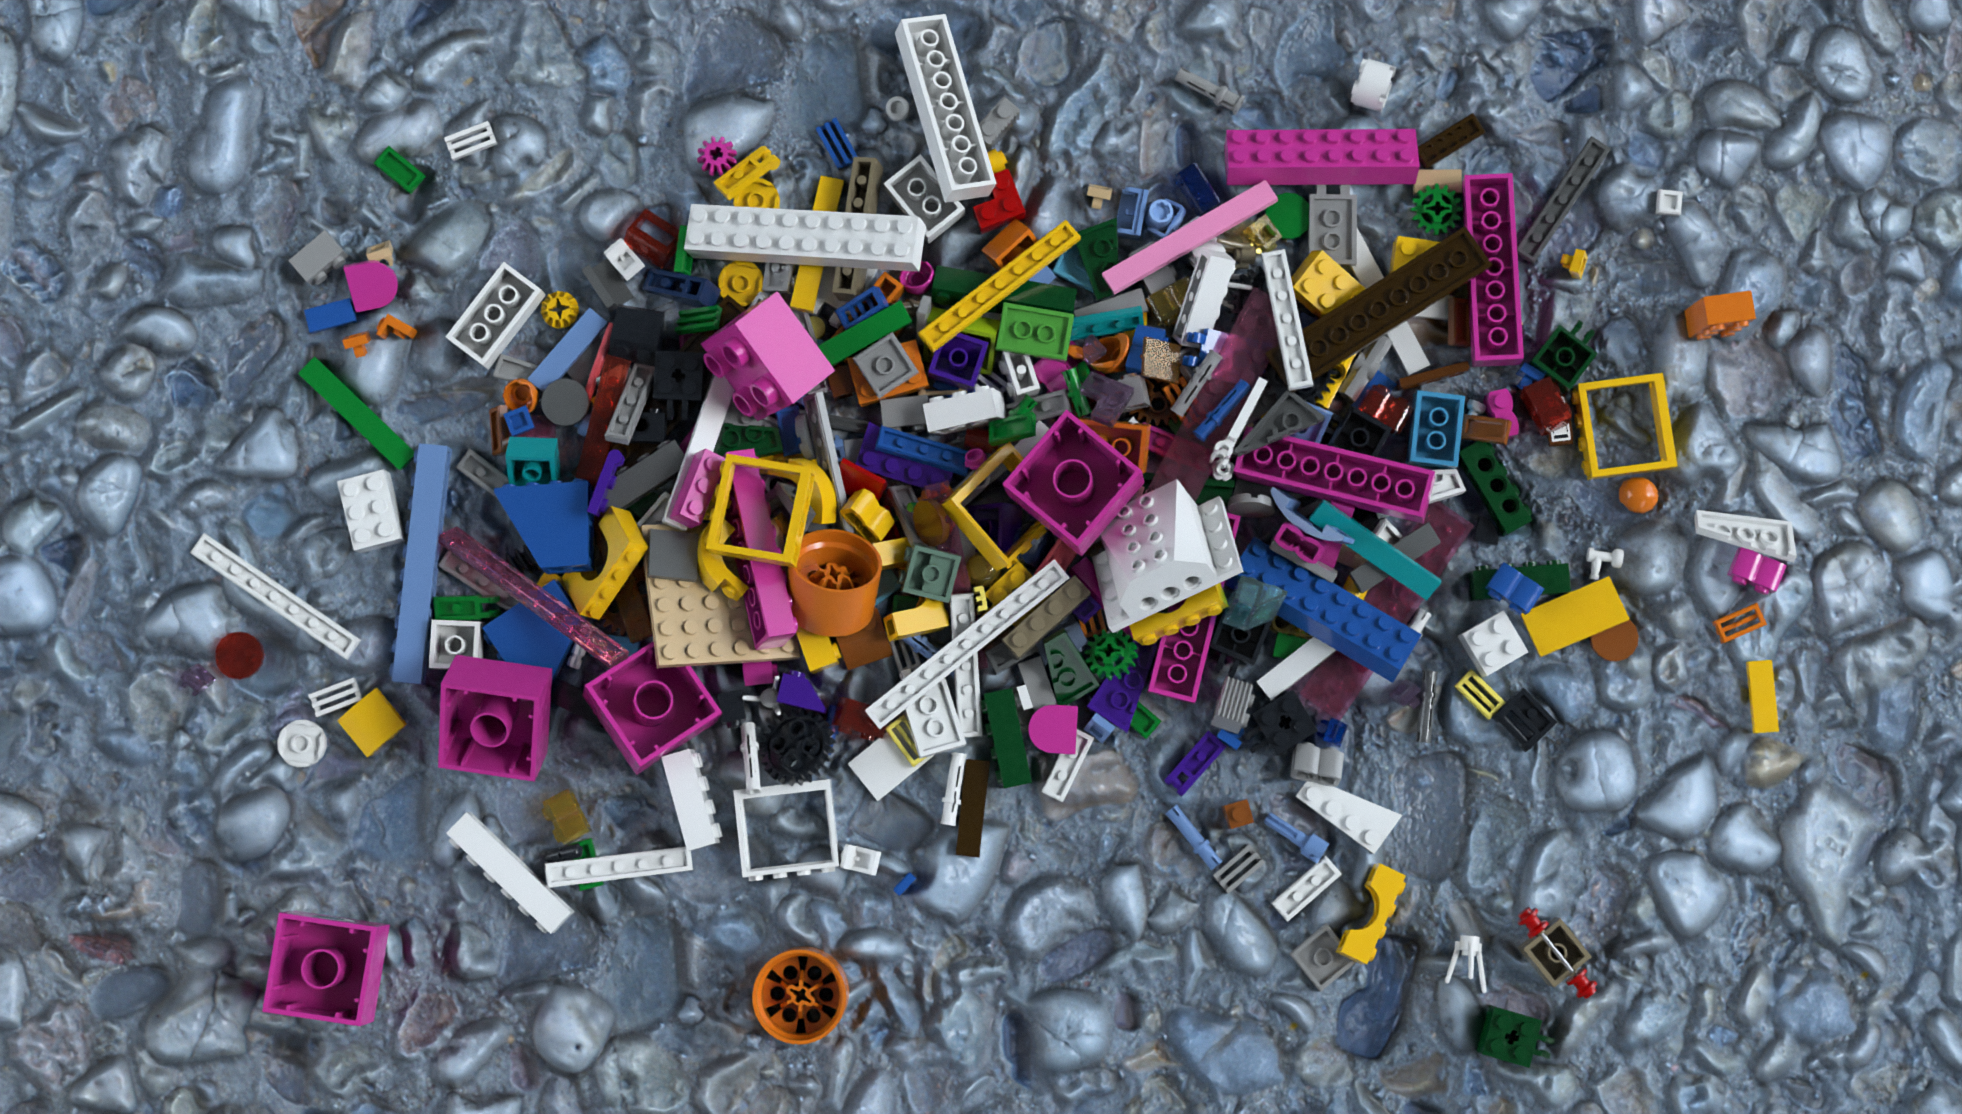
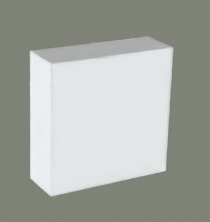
M1659 189L1657 191L1655 214L1679 217L1681 215L1683 192Z

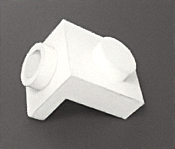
M622 238L604 251L607 259L627 281L645 267L643 262Z
M845 844L840 856V868L876 876L881 852Z

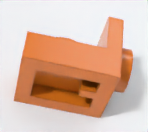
M387 314L385 318L383 317L379 321L376 335L386 340L392 330L393 334L402 339H405L406 336L414 339L418 331Z

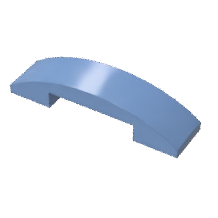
M1272 487L1271 494L1276 505L1284 516L1300 530L1319 539L1335 543H1354L1355 539L1337 527L1326 524L1324 529H1321L1304 515L1296 511L1301 504L1299 500L1282 489Z

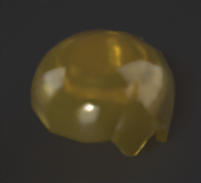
M980 552L969 557L965 565V576L976 587H991L1000 579L1002 569L996 571Z

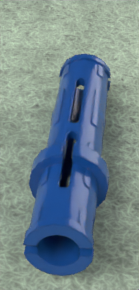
M1240 379L1221 402L1206 414V418L1193 431V434L1200 441L1205 442L1217 427L1220 428L1223 425L1222 421L1252 390L1251 386L1243 379Z

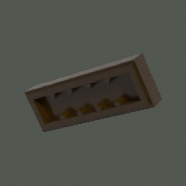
M1474 113L1419 145V162L1424 170H1427L1481 137L1486 131Z

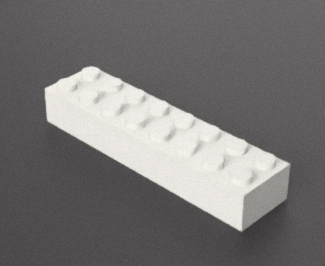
M946 14L901 19L895 31V36L944 202L989 196L997 183Z

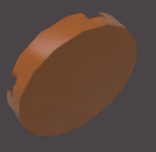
M1629 620L1589 637L1592 650L1605 661L1617 662L1627 659L1634 653L1638 646L1639 635L1636 626Z

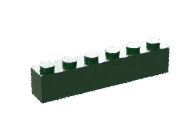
M937 265L932 286L931 302L953 306L989 279L992 274ZM1026 281L987 312L1002 314L1003 303L1006 302L1073 314L1077 289Z

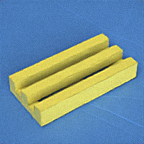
M974 587L970 593H974V596H976L974 603L978 607L975 609V615L983 614L988 609L984 587Z
M1472 669L1454 685L1488 720L1506 703ZM1470 677L1498 703L1496 706L1468 680ZM1465 684L1491 711L1488 712L1462 685Z
M903 714L887 726L885 730L910 764L915 767L927 757L919 759L916 746L900 726V723L903 721L910 730L907 718ZM894 727H896L917 755V759L914 760L892 731Z

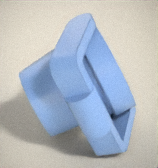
M1167 198L1150 203L1144 213V222L1147 226L1146 231L1161 239L1168 236L1179 228L1186 214V209L1181 204ZM1173 208H1176V209L1179 210L1178 213H1177L1175 216H1174V210H1173Z

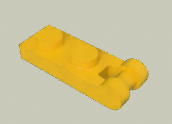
M761 146L713 183L730 201L769 170L777 169L781 161L776 155H771V151L766 146Z

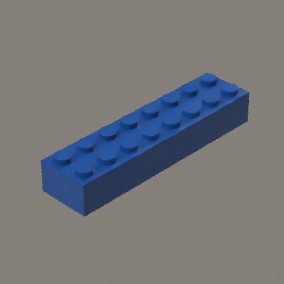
M1253 537L1240 557L1243 572L1229 578L1226 582V586L1392 683L1422 635L1333 582L1331 583L1270 550L1269 545Z

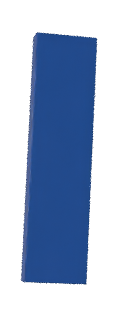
M882 425L880 427L874 450L963 476L967 475L969 467L965 466L967 450Z

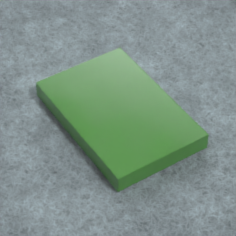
M1004 302L995 350L1066 362L1074 314Z

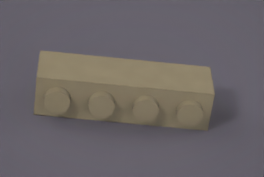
M1074 575L1003 638V644L1018 660L1021 659L1087 600L1091 592Z

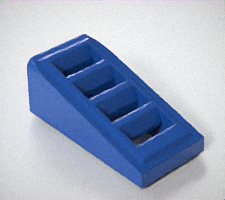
M872 286L835 310V313L844 329L847 330L890 305L881 289L877 286ZM871 297H875L878 303L877 306L874 304ZM864 301L867 302L870 308L869 311L866 310L863 304ZM855 306L859 308L862 314L860 317L854 308ZM848 310L854 319L852 322H850L845 313Z

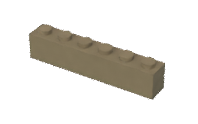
M853 158L845 212L876 214L883 167L877 158ZM836 267L832 293L839 301L849 302L864 292L867 269Z

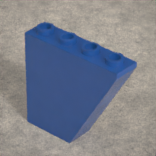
M573 479L572 482L563 483L559 480H553L549 484L528 482L525 486L504 484L501 488H494L496 497L536 562L546 574L594 571V516L587 512L594 487L589 481Z
M554 579L483 626L482 628L485 631L483 637L490 646H495L498 651L496 656L499 661L552 668L553 683L585 618L579 615L572 599L559 580Z

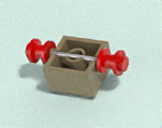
M1527 907L1518 914L1520 919L1517 923L1519 926L1525 925L1529 929L1527 934L1529 938L1517 948L1546 984L1555 988L1570 976L1565 983L1568 986L1574 985L1577 988L1576 996L1578 998L1584 997L1587 999L1596 992L1595 986L1597 982L1587 979L1585 967L1577 970L1592 956L1563 920L1554 917L1549 922L1547 920L1540 921L1537 917L1539 912L1537 908L1531 910L1530 907Z

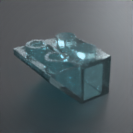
M1241 575L1229 598V607L1226 608L1222 623L1246 631L1269 622L1276 616L1288 591L1280 589L1275 585L1260 582L1253 577Z

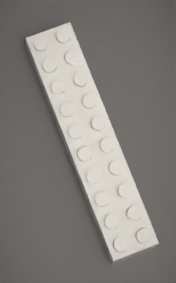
M691 204L684 250L693 258L920 272L926 225L919 216Z

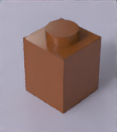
M1247 799L1222 806L1228 829L1254 823Z

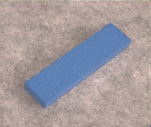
M589 307L527 379L540 391L544 392L549 384L561 379L606 328L608 322Z

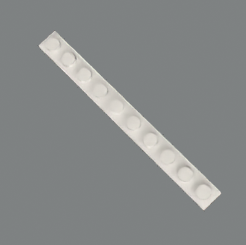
M1055 559L869 706L865 710L879 729L884 727L1066 582L1069 576Z

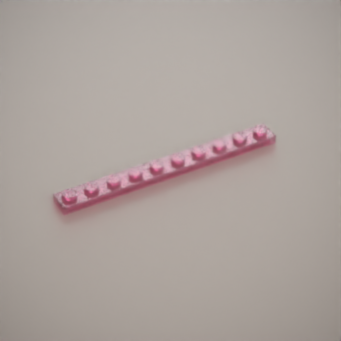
M456 526L439 535L438 543L610 669L628 659L629 651L459 527Z

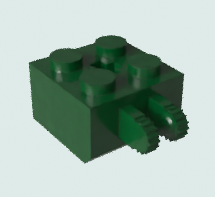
M1578 320L1570 332L1560 324L1554 328L1528 362L1529 365L1545 374L1543 379L1563 394L1571 390L1597 355L1596 351L1586 345L1595 334L1594 330L1590 329L1587 331L1582 340L1574 336L1582 328L1583 322ZM1563 355L1565 357L1563 361H1566V363L1560 362L1558 357Z
M1489 1005L1477 1052L1530 1068L1533 1054L1548 1059L1551 1056V1053H1548V1051L1535 1049L1537 1040L1547 1044H1554L1555 1039L1539 1034L1542 1020ZM1513 1031V1039L1507 1042L1509 1039L1505 1038L1506 1033L1510 1034Z

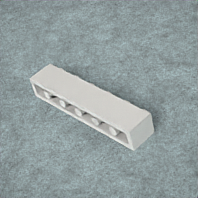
M466 812L446 833L451 837L449 842L456 849L462 848L468 854L466 858L474 866L479 864L485 870L483 874L492 883L496 881L502 887L500 891L508 899L514 898L520 904L518 908L526 916L531 914L537 920L535 925L542 932L555 933L575 912L551 888H547V884L472 812Z

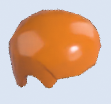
M518 378L505 386L503 398L507 409L512 411L526 405L530 413L538 404L539 393L531 382Z
M1631 477L1625 480L1619 488V501L1631 512L1644 514L1652 510L1658 502V490L1646 478Z

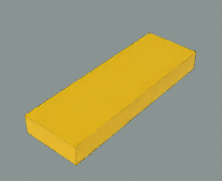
M1772 660L1746 662L1753 733L1779 732Z

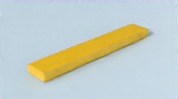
M821 175L812 211L837 212L844 180ZM799 265L790 309L814 313L824 266Z

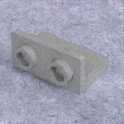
M766 263L762 291L767 293L778 291V293L793 295L799 264Z

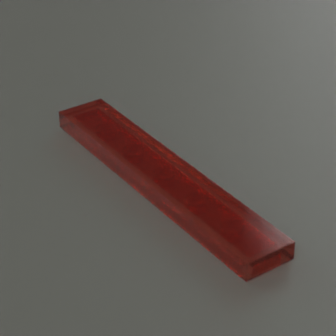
M607 354L575 479L589 481L594 490L605 464L611 442L605 440V433L624 390L631 364L630 360Z

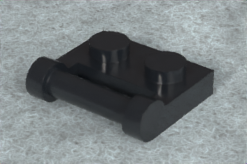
M1521 688L1492 717L1496 723L1500 722L1521 744L1520 747L1524 752L1531 749L1557 723L1525 688ZM1510 710L1533 733L1530 738H1527L1506 716Z

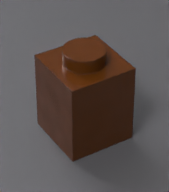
M839 362L832 366L835 371L828 376L834 400L837 401L857 395L849 365Z

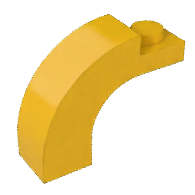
M804 458L788 459V461L778 460L781 463L811 467L816 472L810 506L816 513L812 522L817 524L835 523L837 512L836 495L833 485L823 469L814 462ZM767 471L769 475L791 479L798 485L800 475Z
M725 519L719 540L720 544H724L735 531V528ZM709 522L698 538V573L709 590L713 592L719 586L727 597L738 601L749 587L726 567L722 555L711 554L706 549L704 539L706 532L710 531L711 522Z

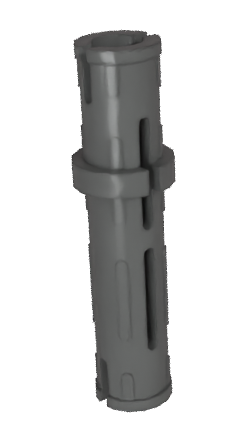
M1422 670L1421 691H1418L1420 705L1415 742L1431 743L1435 698L1438 696V693H1436L1438 671Z

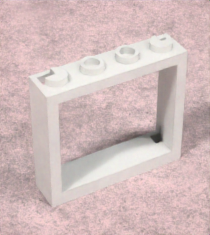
M831 779L812 781L811 783L803 782L802 786L795 783L793 786L784 784L761 787L762 792L756 795L746 794V789L733 790L742 877H749V881L763 880V875L773 874V879L787 877V872L797 871V876L811 874V869L820 868L821 873L834 872L835 867L840 866ZM824 790L832 859L751 869L744 799Z

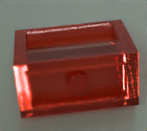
M646 208L628 227L624 241L630 249L662 269L677 249L679 229ZM645 220H648L675 239L668 246H665L640 228Z

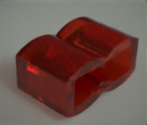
M1381 384L1370 386L1357 407L1362 412L1391 427L1390 433L1395 436L1400 434L1414 411L1410 407L1411 403L1402 397H1393L1390 394V390Z

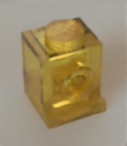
M1266 214L1239 233L1242 237L1245 236L1251 246H1255L1257 254L1263 251L1271 252L1278 246L1275 242L1282 237Z

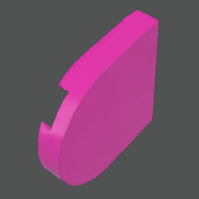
M375 260L344 265V272L356 312L384 307L394 299L398 289V280L395 272L388 266Z
M1047 705L1038 709L1032 715L1028 727L1029 736L1033 744L1038 749L1047 753L1075 755L1078 706Z

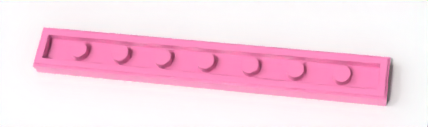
M1264 180L1102 273V277L1115 295L1278 202V198L1267 181Z

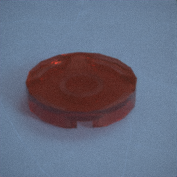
M245 632L229 633L221 639L215 651L216 665L221 673L229 678L240 680L250 678L256 674L262 667L265 656L263 645L258 638Z

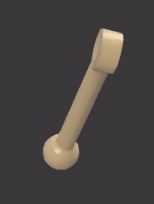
M922 389L918 391V396L952 395V393L966 390L926 391Z

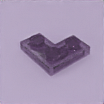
M1091 371L1080 388V394L1098 401L1090 414L1091 420L1113 428L1134 395V388Z

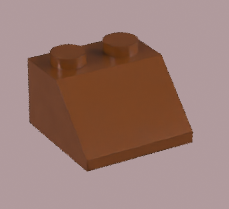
M877 608L874 609V614L869 624L862 630L850 635L836 637L848 670L893 656Z

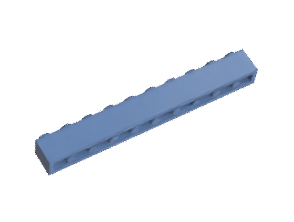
M419 443L418 449L414 451L416 472L412 473L411 487H414L413 496H410L408 502L411 517L406 522L408 543L404 544L403 558H406L405 567H402L400 572V581L403 582L402 591H399L397 603L400 605V614L396 615L395 629H398L397 639H394L392 643V652L395 653L394 663L390 664L389 669L392 682L426 685L431 623L434 615L433 597L436 596L438 564L440 562L452 449L448 446Z

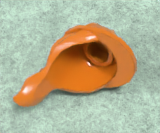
M1119 333L1114 336L1103 337L1086 348L1069 345L1068 355L1073 359L1087 361L1093 369L1102 371L1105 374L1121 372L1126 368V361L1130 350L1129 337L1125 333Z

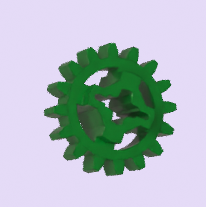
M1438 183L1434 184L1432 190L1429 185L1425 186V193L1419 190L1417 192L1419 199L1413 198L1411 201L1416 206L1410 208V212H1415L1416 214L1411 220L1419 221L1416 228L1425 227V234L1433 230L1434 236L1438 235L1439 230L1443 234L1447 233V226L1451 229L1455 228L1453 220L1459 221L1461 219L1456 213L1463 210L1462 207H1457V203L1461 199H1454L1453 197L1456 191L1447 192V185L1439 189ZM1431 195L1430 202L1428 204L1421 205L1423 200L1427 196ZM1442 196H1444L1450 204H1446L1442 200ZM1435 204H1437V208H1441V210L1443 211L1435 215V211L1427 209L1432 208L1433 206H1435ZM1451 214L1449 219L1444 224H1441L1442 217ZM1422 215H1426L1430 219V223L1426 222Z
M1104 629L1102 630V636L1099 637L1094 634L1095 642L1088 641L1087 643L1091 650L1085 651V654L1089 657L1086 659V663L1088 666H1091L1090 670L1094 674L1097 673L1100 679L1106 675L1109 681H1112L1113 675L1121 679L1122 672L1129 674L1130 672L1127 668L1129 666L1135 667L1132 659L1138 658V654L1134 651L1137 649V646L1132 642V637L1126 635L1122 629L1118 634L1117 631L1112 633L1111 630L1110 633H1107ZM1118 642L1123 643V644L1125 645L1126 649H1124L1122 646H1120V645L1118 644ZM1097 660L1103 662L1105 666L1102 667L1101 665H1099Z

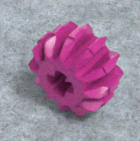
M712 136V143L709 144L704 140L702 143L705 149L698 148V153L702 156L698 157L697 161L703 164L701 169L704 172L709 170L710 176H714L716 171H718L721 177L724 174L722 170L726 169V171H729L731 169L729 164L736 165L737 161L733 157L737 155V151L732 149L733 143L731 141L725 143V138L721 137L716 142L715 137ZM720 153L722 158L718 157L717 160H714L713 155L717 156Z

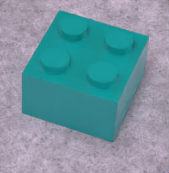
M509 437L505 456L509 484L525 486L528 482L549 484L553 480L560 481L561 467L557 438Z

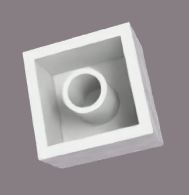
M1504 610L1458 635L1460 642L1481 677L1490 675L1528 653L1527 648Z
M432 620L429 668L448 670L456 655L483 658V633L485 631L482 627L485 626V623L477 621Z

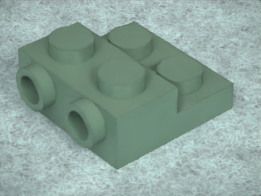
M912 542V546H907L904 554V561H907L905 570H900L897 584H901L900 589L902 592L949 603L961 555Z

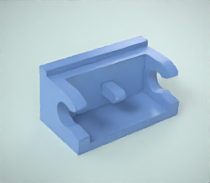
M1133 187L1122 189L1117 215V237L1139 241L1149 190Z

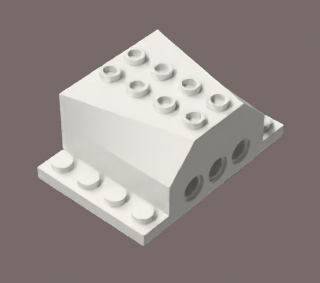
M1178 479L1128 502L1099 536L1105 551L1092 557L1108 628L1112 633L1243 572L1225 505L1221 497L1218 496L1197 506Z

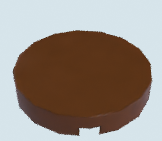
M932 498L923 499L916 503L913 510V521L916 532L922 542L928 546L936 547L945 543L948 539L950 525L949 522L946 523L944 518L947 516L945 509L938 501Z

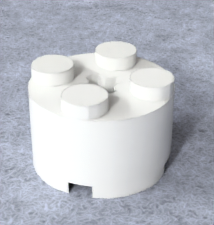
M1363 59L1359 69V78L1355 80L1352 89L1351 102L1357 106L1382 112L1392 86L1391 77H1394L1396 67L1372 59Z

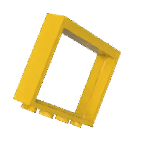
M1663 373L1579 383L1573 387L1571 402L1576 406L1577 412L1574 415V423L1580 432L1578 448L1580 452L1583 451L1584 461H1582L1581 467L1584 469V475H1586L1587 480L1671 470L1678 466ZM1648 383L1660 461L1598 469L1586 391Z
M1010 442L998 448L941 504L946 514L996 571L1004 567L1009 569L1013 564L1017 563L1018 559L1016 557L1020 553L1023 555L1033 546L1031 544L1034 538L1038 540L1047 532L1045 526L1037 520L1003 553L960 504L1001 463L1012 473L1024 458Z
M726 454L725 461H722L720 466L721 481L715 488V508H712L710 511V531H707L705 534L704 544L706 549L711 554L796 568L816 472L811 467ZM736 465L800 475L783 554L719 543Z

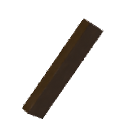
M966 759L956 855L980 857L990 761Z

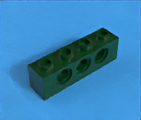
M1477 441L1459 452L1458 462L1504 537L1532 521L1530 517L1532 512L1526 503H1522L1518 497L1520 492L1513 482H1509L1506 476L1507 470L1503 463H1498L1493 455L1495 450L1491 443ZM1479 460L1487 462V472H1483L1478 468ZM1494 480L1500 484L1501 489L1499 492H1494L1491 489V481ZM1504 501L1512 504L1513 510L1511 513L1504 511L1502 507Z

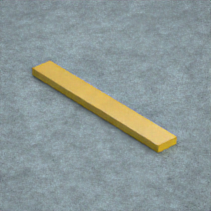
M1064 220L919 331L918 336L934 353L1080 241L1081 236L1067 220Z

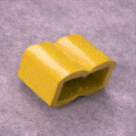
M865 488L855 491L840 510L845 521L856 529L859 536L871 544L881 542L895 523L890 512L886 508L881 507L875 495Z

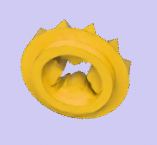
M556 291L548 294L545 300L542 301L540 312L544 321L549 326L562 329L575 322L579 314V306L576 299L568 292ZM558 300L562 307L567 308L562 311L561 319L557 312L550 311L557 308Z

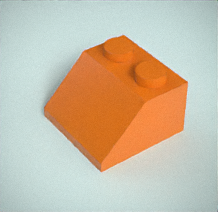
M1015 218L981 251L991 265L999 271L1038 240L1030 228Z

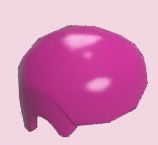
M921 261L920 272L901 271L899 276L900 283L908 293L915 295L924 294L933 286L934 269L927 261Z

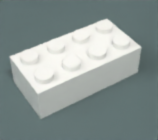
M503 262L449 331L446 338L489 370L546 294Z
M686 749L662 756L663 766L687 851L720 843L719 837H723L720 824L714 822L713 814L716 813L713 800L708 799L706 793L710 788L706 776L701 775L700 767H703L700 753H695L693 749Z

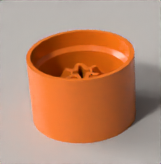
M837 529L817 530L803 536L797 567H788L786 584L787 593L792 597L793 617H796L799 627L817 635L839 637L856 633L869 624L874 614L882 571L881 556L869 541L854 533Z
M807 946L787 949L768 961L760 970L752 993L754 1012L761 1026L774 1038L790 1044H808L828 1035L843 1017L849 1001L848 980L841 965L823 950ZM799 956L808 957L805 970L800 968ZM792 965L797 969L796 978L790 979L785 975L786 966ZM818 966L821 969L822 975L819 979L810 977V967ZM771 970L783 979L780 983L767 978ZM832 972L836 981L824 984L822 979ZM804 982L808 983L811 987L809 988L807 985H804ZM779 986L783 988L785 992L783 999L778 1000L773 997L772 989ZM830 988L833 991V998L829 1001L822 999L820 996L821 989ZM805 989V996L808 999L798 1001L796 999L798 995L793 990L800 991ZM780 1003L782 1009L770 1017L766 1008ZM823 1005L837 1010L833 1018L822 1009ZM786 1008L795 1010V1020L788 1021L784 1018L783 1012ZM810 1009H817L821 1014L820 1020L816 1022L811 1021L807 1015ZM804 1018L806 1033H796L798 1020Z

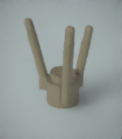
M1217 239V243L1236 247L1234 249L1225 248L1226 253L1233 254V259L1238 262L1235 265V270L1249 269V264L1255 263V246H1251L1248 243Z

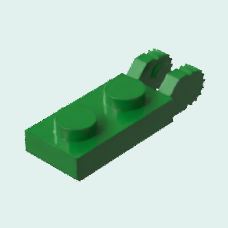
M482 594L434 596L435 620H481L483 618L498 617L501 615V610L491 609L483 611L482 603H497L500 601V596H482Z

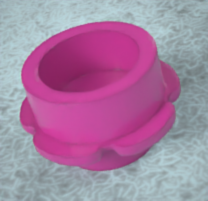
M979 448L972 449L965 455V466L970 467L972 470H977L987 460V455Z

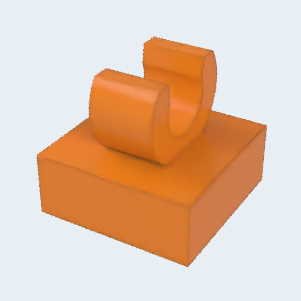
M369 331L345 336L342 342L345 349L353 347L356 358L366 356L367 349L365 344L369 343L371 337Z

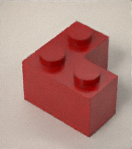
M1009 168L994 174L997 184L990 193L992 200L973 207V215L981 235L1009 225L1015 218L1018 221L1025 218L1026 211Z

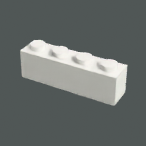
M1201 248L1172 335L1180 345L1200 349L1201 345L1186 342L1188 332L1203 334L1204 329H1213L1215 321L1219 318L1220 307L1223 298L1227 294L1230 277L1235 271L1236 261L1227 253Z

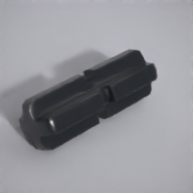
M579 843L549 849L545 852L544 859L548 863L579 858L583 855V847Z

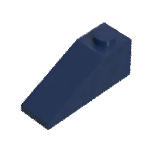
M650 268L642 288L646 292L693 308L716 305L721 289L706 278Z

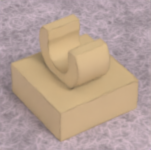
M1089 183L1087 195L1094 197L1092 208L1101 210L1103 199L1110 200L1112 188Z
M390 240L367 247L366 256L368 261L385 259L388 261L389 266H393V247Z

